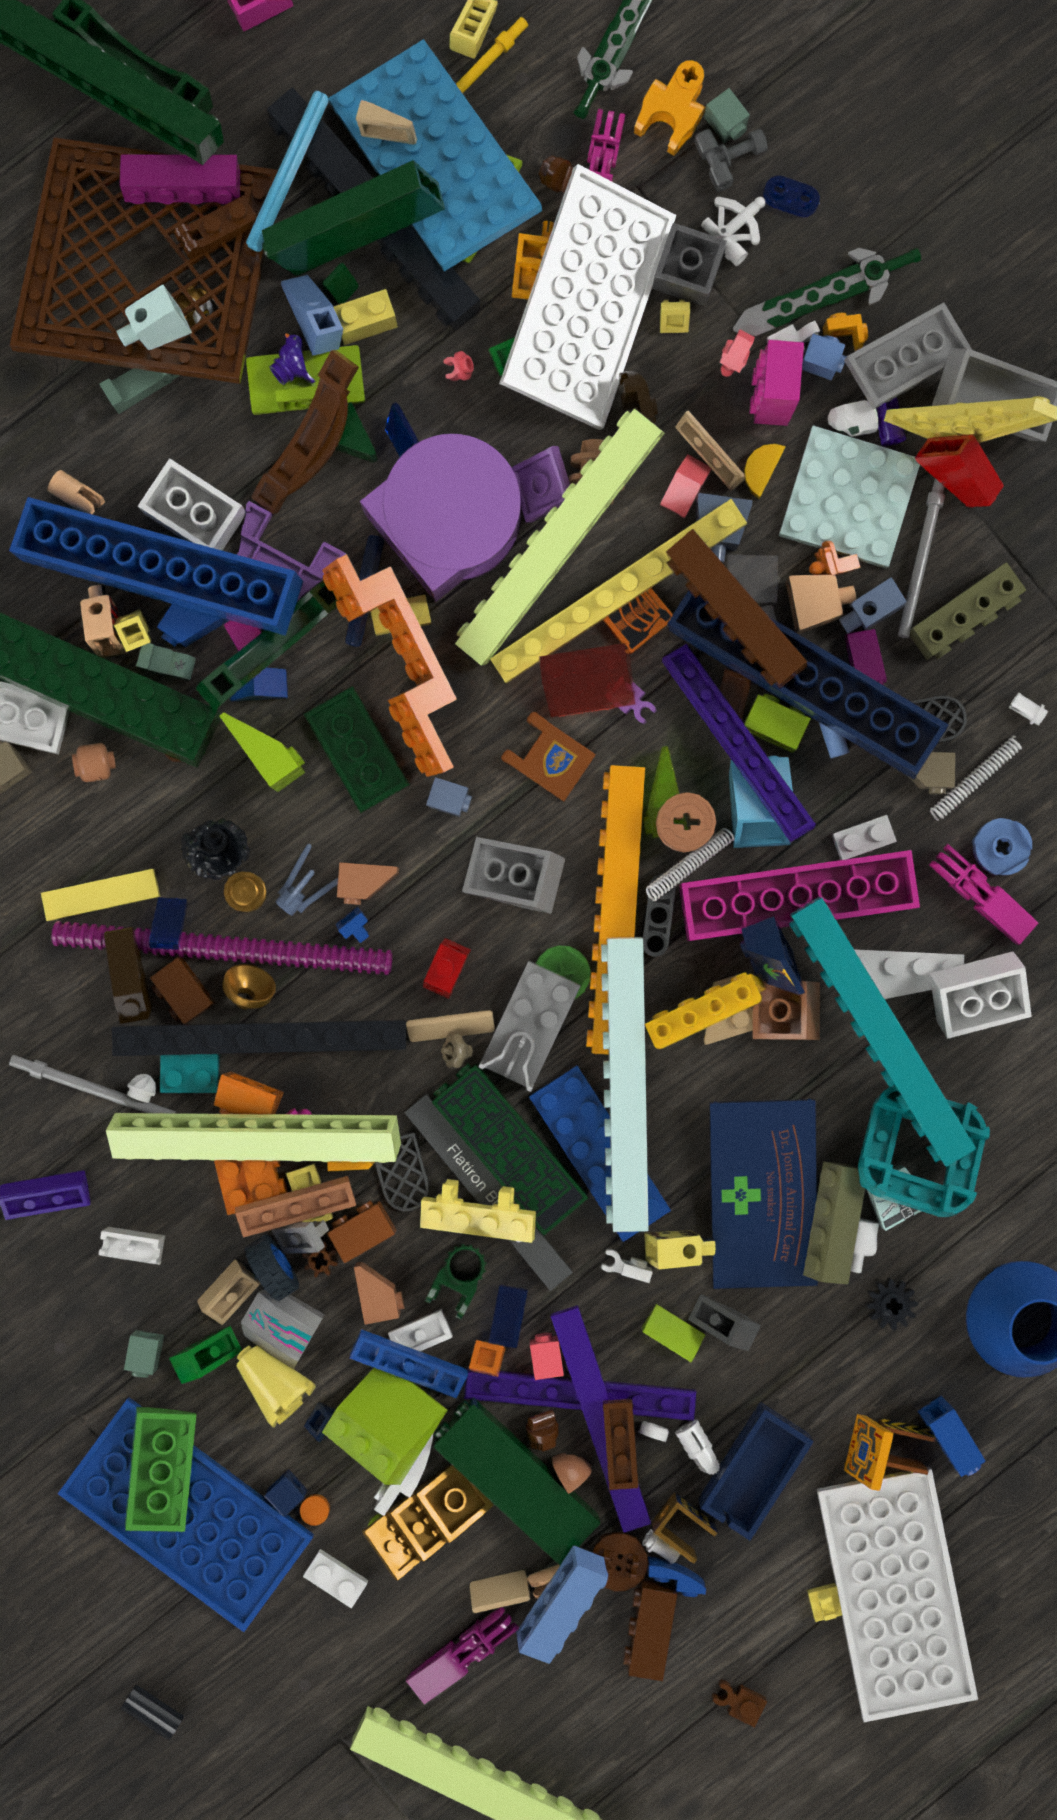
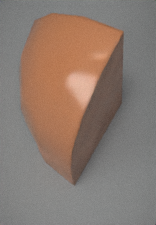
M566 1453L552 1457L553 1467L568 1494L578 1488L592 1472V1466L584 1457L566 1455Z

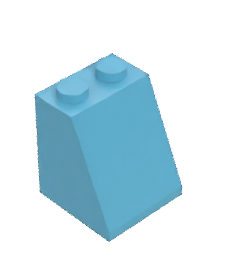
M769 756V760L793 792L789 758ZM731 760L729 786L732 833L734 835L733 848L790 845L791 842Z

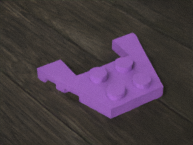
M250 501L246 504V516L242 526L241 543L237 555L296 571L304 581L297 602L323 580L324 573L322 569L337 558L346 555L341 550L323 542L310 567L305 566L259 541L273 515L271 512Z

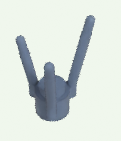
M311 844L306 845L284 886L278 891L280 896L275 901L280 908L291 916L297 910L302 913L307 906L338 885V878H336L305 901H302L305 895L301 890L314 875V870H310L296 887L291 886L312 847Z

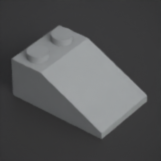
M476 837L462 892L551 914L565 858L547 850Z

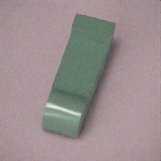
M133 368L114 380L107 379L99 385L115 410L120 414L171 383L179 375Z

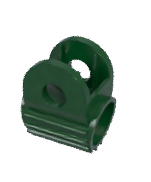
M461 1243L459 1247L453 1246L451 1252L447 1251L448 1256L444 1258L445 1264L439 1269L424 1301L430 1304L432 1299L435 1300L442 1285L462 1294V1297L455 1309L457 1311L455 1317L461 1320L477 1290L478 1280H482V1275L486 1272L484 1268L487 1262L483 1259L484 1254L478 1252L479 1248L474 1249L471 1244L464 1246ZM460 1250H471L479 1258V1271L472 1279L458 1280L450 1272V1260Z

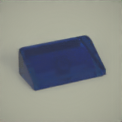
M393 403L385 424V431L399 457H401L409 448L419 443V440L399 404Z

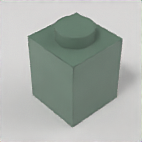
M730 88L706 104L704 114L705 120L724 144L731 138L733 140L740 138L746 132L750 116Z
M135 1330L130 1335L124 1370L132 1371L131 1375L135 1377L146 1378L149 1375H153L158 1370L164 1335Z

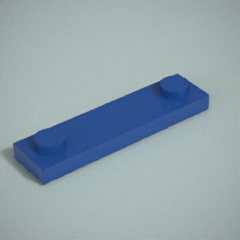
M362 1329L350 1352V1359L453 1398H457L468 1376V1370Z

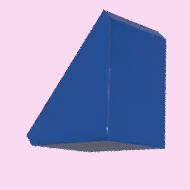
M276 668L264 669L232 696L230 701L288 699L287 670Z

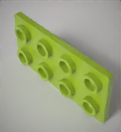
M359 346L339 347L337 351L359 367L347 388L350 391L347 402H352V404L365 402ZM310 350L302 351L306 370L316 381L312 384H309L304 379L294 377L292 382L282 385L269 368L274 363V359L279 358V354L248 357L246 364L252 413L259 415L309 409L320 377L317 375L330 352L313 356Z

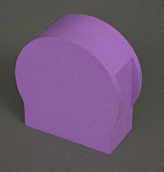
M462 434L437 435L415 444L398 459L388 479L360 501L365 516L435 602L462 581L480 577L498 566L512 549L520 527V490L511 466L496 449L486 442Z

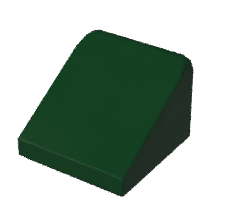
M340 263L323 281L326 294L338 305L345 303L359 287L357 281L343 263Z

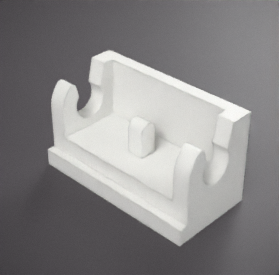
M107 1227L101 1231L100 1239L103 1240V1246L99 1250L100 1256L157 1265L161 1264L165 1235Z

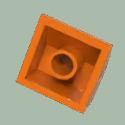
M230 1071L222 1074L220 1077L214 1106L220 1108L219 1112L221 1114H276L284 1092Z

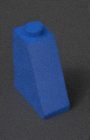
M172 604L157 628L163 632L161 638L174 647L179 643L186 648L230 620Z
M942 1396L917 1411L961 1477L976 1473L981 1468V1464L986 1462L958 1414Z

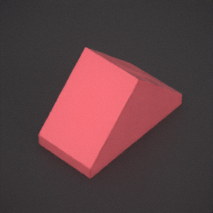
M687 454L676 471L660 505L685 518L712 469L707 464Z

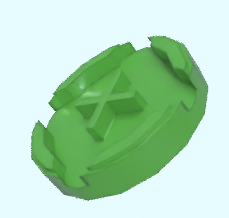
M570 946L549 948L539 956L536 962L537 965L580 984L581 986L575 999L585 992L590 982V968L587 959L580 951Z

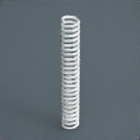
M1012 735L998 750H995L991 756H988V759H985L971 774H968L961 781V784L958 783L954 790L951 789V792H948L944 799L941 798L940 802L938 801L937 805H934V808H930L931 814L937 821H939V818L933 810L941 819H944L943 815L947 816V812L951 813V810H954V806L958 807V804H961L960 800L964 801V797L968 798V795H971V791L974 792V788L978 789L977 785L981 786V782L985 783V780H988V776L991 777V773L995 774V771H998V767L1001 768V764L1005 765L1004 761L1008 762V758L1012 759V756H1015V752L1018 753V749L1022 750L1021 745L1014 740L1016 738L1015 735Z
M722 828L715 833L705 845L692 851V853L674 865L673 868H670L647 886L646 893L652 901L660 899L663 893L666 894L667 891H670V888L676 886L677 883L683 881V878H686L696 868L702 866V863L708 861L709 858L715 856V853H718V851H721L730 844L731 841H734L733 833L726 828Z

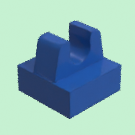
M356 907L336 923L338 931L345 939L353 934L362 943L369 937L368 932L363 927L368 920L359 907Z

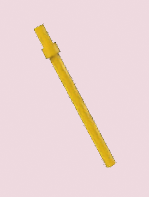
M520 17L507 31H502L495 39L496 43L456 83L462 94L503 52L507 53L515 45L514 40L528 27V23L523 17Z

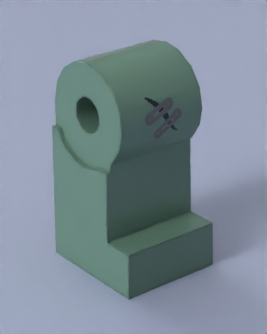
M148 643L141 646L136 667L141 671L190 681L196 658Z

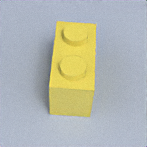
M386 289L333 307L343 327L342 340L344 345L398 327Z

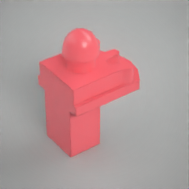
M739 329L734 340H727L720 359L722 364L721 374L723 376H731L734 371L740 373L741 369L745 367L750 354L749 349L754 342V336Z

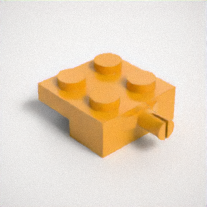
M548 221L542 222L541 236L519 233L511 297L529 299L554 222L550 221L548 232Z

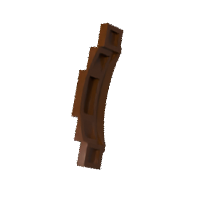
M337 350L330 351L317 375L320 377L311 405L300 427L268 473L263 474L251 496L252 499L271 512V514H277L287 496L304 486L324 467L342 437L348 413L347 397L350 391L347 388L359 367Z

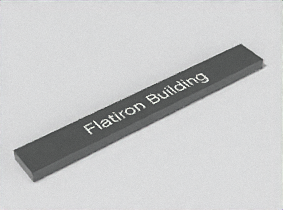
M428 1094L404 1112L479 1204L492 1206L493 1204H498L499 1191L503 1186L433 1105V1100ZM536 1226L535 1239L532 1243L509 1240L550 1291L573 1273Z

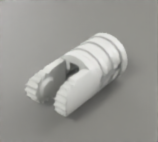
M691 1420L678 1428L675 1432L676 1436L684 1446L683 1448L688 1453L689 1458L693 1459L696 1465L699 1466L700 1471L713 1475L714 1473L717 1474L720 1468L718 1460H716L717 1457L712 1451V1444L702 1427H700L698 1420Z

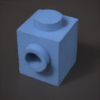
M812 334L803 357L802 370L832 380L835 372L841 373L844 360L847 357L842 355L845 344L839 343L840 341L833 336L825 335L822 337Z

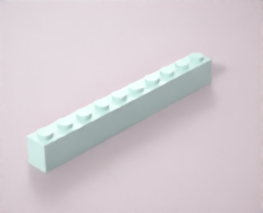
M606 938L607 944H601V961L607 962V973L602 974V991H607L608 1003H602L603 1020H608V1032H603V1049H609V1061H603L604 1078H609V1090H604V1108L610 1107V1119L604 1120L605 1137L610 1136V1148H605V1165H611V1177H606V1195L611 1194L612 1206H606V1222L612 1223L613 1232L648 1231L643 938Z

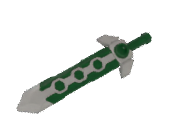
M623 0L592 60L584 47L581 48L577 60L581 76H585L584 80L589 85L579 105L574 110L576 117L581 119L587 117L588 110L599 90L608 91L609 88L614 90L629 82L633 71L619 70L635 39V34L652 0Z
M862 248L848 252V255L858 264L823 277L819 281L782 296L779 295L746 309L733 327V330L738 333L740 329L752 336H758L829 305L832 306L866 292L868 289L871 290L868 305L880 301L888 286L889 272L921 261L919 249H911L909 252L885 262L883 257L880 255L876 256L874 251Z

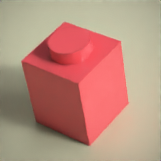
M552 1333L535 1335V1339L530 1340L535 1380L564 1376L558 1337L552 1336Z

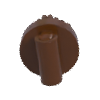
M551 155L543 160L538 175L541 183L546 185L548 189L554 192L562 191L565 193L573 167L570 161Z
M552 1409L528 1418L526 1436L532 1449L535 1448V1450L538 1449L544 1452L556 1447L559 1428Z

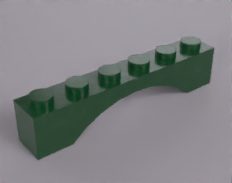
M62 0L53 11L54 20L61 27L71 33H77L86 42L100 47L106 54L116 60H122L136 72L144 73L151 81L161 87H167L173 94L183 100L192 102L196 108L206 114L213 108L210 91L207 87L187 73L168 68L141 52L115 31L84 1Z
M322 580L296 603L286 636L264 630L202 680L196 687V690L216 711L337 609V599L333 591L328 590Z

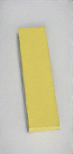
M149 869L43 892L41 897L46 921H52L160 897L155 869Z

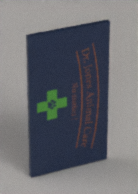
M815 1099L709 1102L712 1238H714L716 1248L715 1255H712L713 1288L818 1286L817 1280L803 1276L817 1200Z

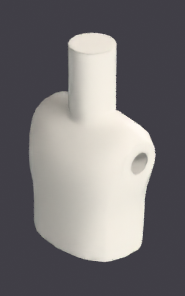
M860 1218L851 1266L852 1272L861 1273L864 1256H873L876 1253L879 1222Z

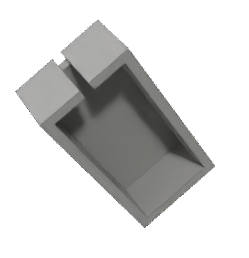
M954 348L950 350L932 406L1024 399L1034 396L1045 397L1050 400V404L1057 406V381L968 348ZM1053 422L1015 432L1012 435L1029 441L1046 442Z

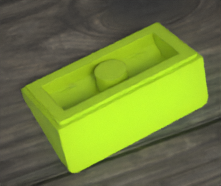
M658 1304L654 1306L641 1328L643 1333L689 1362L693 1361L705 1337L703 1332Z

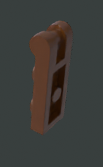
M243 195L190 224L179 225L174 230V235L178 242L183 243V250L188 258L192 259L251 229L257 216ZM198 235H200V237L202 238V239H200V240H194V239H193L194 237H196V236H198Z

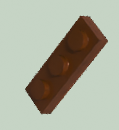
M632 1399L604 1400L603 1412L609 1490L638 1488Z

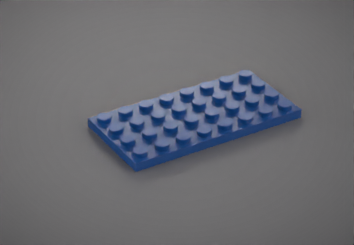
M129 1397L58 1492V1495L238 1629L245 1632L310 1543L314 1534L289 1515L283 1517L266 1498L194 1445L185 1532L126 1531L125 1517L136 1407H142Z

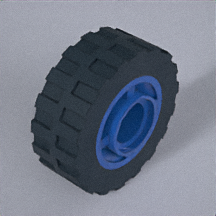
M264 1234L245 1247V1255L254 1274L264 1289L276 1301H281L300 1288L294 1269L281 1248L270 1236Z

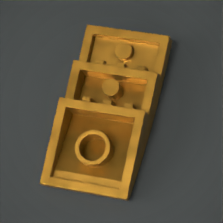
M450 1464L416 1488L410 1498L406 1496L395 1504L384 1516L381 1515L365 1528L362 1533L393 1578L399 1580L420 1561L424 1562L445 1543L452 1542L494 1505L463 1474Z

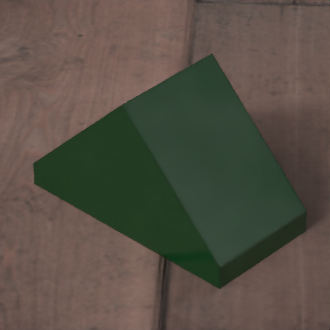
M349 402L345 428L335 450L374 463L378 461L375 449L352 402Z

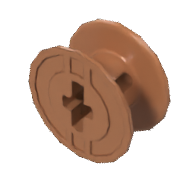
M688 792L676 794L668 799L658 811L656 819L657 834L662 842L672 850L679 852L695 851L705 845L714 834L716 826L715 812L709 802L700 795ZM683 815H687L689 821H698V825H690L688 830H684L683 825L674 824L673 820H682Z

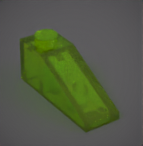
M664 746L660 750L646 809L647 817L642 818L646 834L651 833L652 840L660 838L656 828L658 811L668 799L679 794L668 746ZM683 815L682 820H673L674 824H681L684 826V830H688L685 815Z

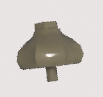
M449 1034L446 1037V1041L441 1049L442 1058L445 1060L448 1068H459L463 1065L465 1059L472 1057L473 1049L471 1045L465 1043L460 1034Z

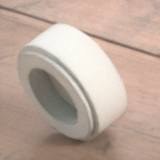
M647 1421L641 1422L639 1433L665 1442L669 1433L667 1428Z

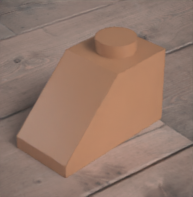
M339 863L337 897L344 898V904L361 905V900H369L399 874V868Z
M356 1263L354 1271L364 1324L399 1318L400 1310L405 1309L402 1291L397 1292L396 1285L365 1263Z

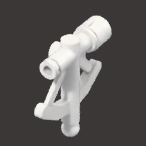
M716 197L714 204L716 207H719L718 226L709 217L701 224V227L709 235L727 241L724 252L725 258L728 261L730 260L735 266L741 264L748 255L742 246L737 243L738 241L751 240L753 245H758L760 242L758 223L753 216L765 206V199L763 197H757L747 207H744L736 200ZM724 209L732 210L737 214L727 225H724ZM746 223L750 234L733 235Z

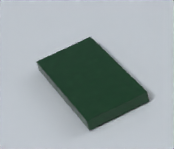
M353 686L303 714L361 814L410 786Z

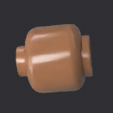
M103 743L79 746L76 754H72L75 776H80L84 782L107 780L111 775V769L116 768L114 752H108Z

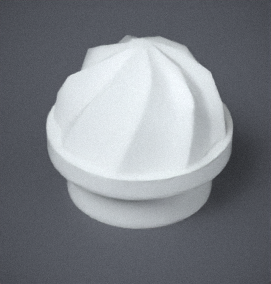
M148 1074L136 1075L128 1083L129 1091L127 1095L136 1100L149 1103L151 1096L156 1094L155 1082Z

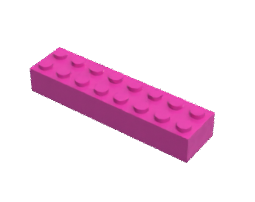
M911 850L679 884L687 941L741 934L742 928L773 916L780 928L789 927V923L793 921L790 914L819 896L823 898L836 920L920 908Z

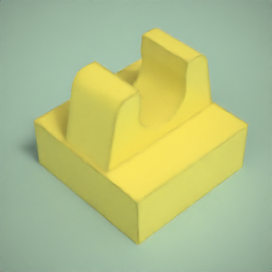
M664 300L661 303L660 333H688L690 302H685V300H680L679 302Z
M835 1583L807 1590L815 1622L835 1619L837 1616L842 1615Z

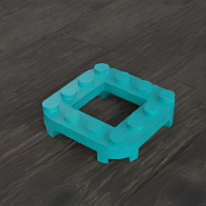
M895 1085L887 1088L876 1098L871 1109L858 1163L860 1185L877 1197L938 1217L957 1215L975 1200L977 1192H974L984 1144L985 1140L990 1136L989 1127H986L983 1117L976 1110L978 1107L969 1102L963 1105L947 1100L975 1145L976 1150L947 1166L943 1185L892 1169L891 1160L901 1119L906 1118L912 1121L916 1119L910 1110L905 1113L898 1103L896 1097L900 1093Z

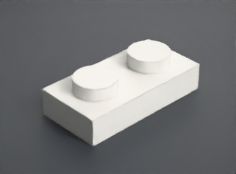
M887 815L832 834L840 860H846L897 842Z
M442 1309L388 1332L391 1341L417 1351H422L453 1337Z
M319 1549L303 1575L304 1578L350 1608L353 1607L368 1583L366 1578Z

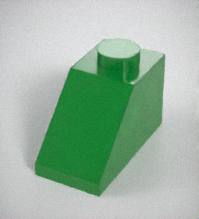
M228 1326L186 1347L169 1359L181 1384L203 1377L240 1354L242 1349L231 1326Z

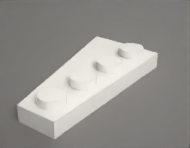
M855 950L884 999L932 990L929 973L964 964V955Z

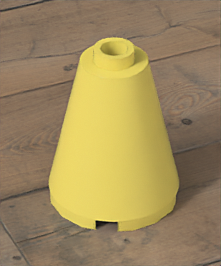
M249 1345L237 1356L239 1362L236 1366L266 1420L273 1428L276 1426V1423L280 1425L303 1404L302 1396L305 1392L310 1396L315 1389V1384L311 1380L274 1358L259 1346L252 1348Z

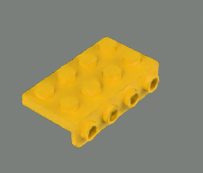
M745 972L730 979L731 983L723 987L717 985L704 992L705 995L696 1000L689 998L678 1004L679 1008L671 1012L665 1010L652 1016L653 1020L645 1024L654 1046L657 1049H663L759 1004L762 1000L760 992L766 990L762 979L752 974L747 975Z

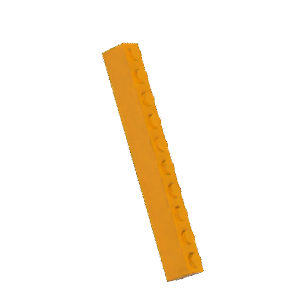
M611 765L609 772H604L603 789H608L607 801H602L601 818H606V829H600L599 846H604V858H598L597 875L603 876L602 887H596L595 903L601 904L600 915L594 916V932H599L598 944L593 943L592 961H597L596 972H591L590 989L595 990V1000L589 1001L588 1018H593V1030L587 1029L586 1047H591V1053L609 1055V1049H603V1032H608V1020H603L602 1003H608L607 991H602V974L607 973V962L601 961V944H607L606 938L634 937L645 767Z

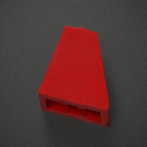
M974 434L928 438L915 457L917 463L967 507L991 506L1004 486Z

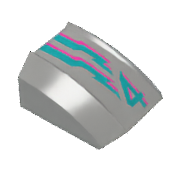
M263 1289L257 1293L242 1319L241 1325L244 1336L294 1369L325 1314L292 1295H288L281 1301H276Z

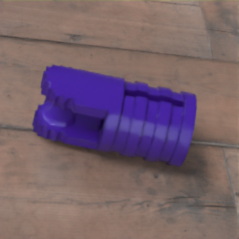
M897 397L876 408L881 446L896 445L907 439L904 433L905 429L884 421L887 410L900 409Z

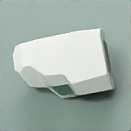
M862 400L831 409L828 414V424L839 432H845L853 437L876 432L878 429V416L876 408L873 410L868 400Z

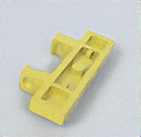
M447 1179L443 1183L442 1194H438L437 1198L424 1197L421 1200L420 1228L532 1243L535 1239L536 1211L522 1210L519 1208V1204H514L513 1187L503 1186L499 1191L498 1204H493L492 1206L464 1202L463 1199H458L459 1180Z

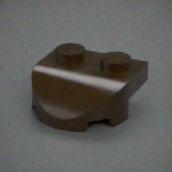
M634 371L619 372V383L624 385V391L621 395L623 410L634 408L655 424V415H658L657 403L655 398H650L649 388L645 379Z

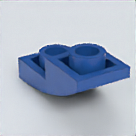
M648 1556V1577H653V1580L658 1582H670V1579H674L676 1592H681L682 1595L687 1597H697L698 1594L706 1595L704 1580L699 1575L680 1564H671L668 1560Z

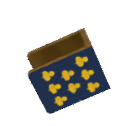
M674 1492L652 1520L653 1531L658 1537L695 1564L697 1561L695 1550L666 1528L667 1522L679 1509L714 1537L718 1531L711 1519Z

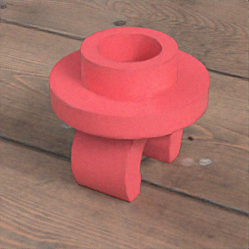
M463 351L456 352L454 357L444 359V364L448 366L454 365L453 372L445 375L447 379L452 381L461 379L465 381L471 378L474 370L473 361Z

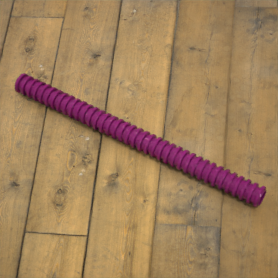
M56 921L52 928L51 939L54 946L62 944L63 947H68L70 944L72 948H77L80 945L83 949L89 946L90 949L98 947L99 950H104L106 948L104 932L118 929L111 925L109 928L106 925L98 927L97 924H92L90 927L88 923H83L80 926L77 922L71 925L70 922L62 924L61 921ZM141 928L134 930L139 952L143 951V954L152 952V955H157L160 952L163 956L169 953L170 956L178 954L179 957L187 955L188 958H193L195 955L197 959H202L205 956L208 960L214 957L215 960L223 958L224 961L232 959L233 962L241 959L243 963L250 960V963L254 964L256 961H259V964L268 962L269 965H273L275 962L278 966L286 963L288 967H291V964H295V967L304 965V968L313 966V969H318V966H320L322 970L331 967V970L334 971L336 968H340V971L349 969V972H353L355 969L358 970V973L366 970L368 974L375 971L376 974L384 972L385 975H389L392 969L393 954L391 950L382 952V949H378L375 952L373 948L365 951L362 947L359 950H356L355 947L347 949L346 946L338 948L337 945L329 948L328 944L320 947V944L311 946V943L302 945V942H297V945H295L293 941L285 944L282 940L276 943L275 940L267 942L266 939L258 941L257 938H253L250 941L248 937L240 940V937L236 936L234 939H231V936L222 938V935L213 937V934H208L205 937L202 933L196 936L195 933L187 935L186 932L178 934L177 931H172L170 934L168 930H163L162 933L157 929L153 932L150 929L142 931Z

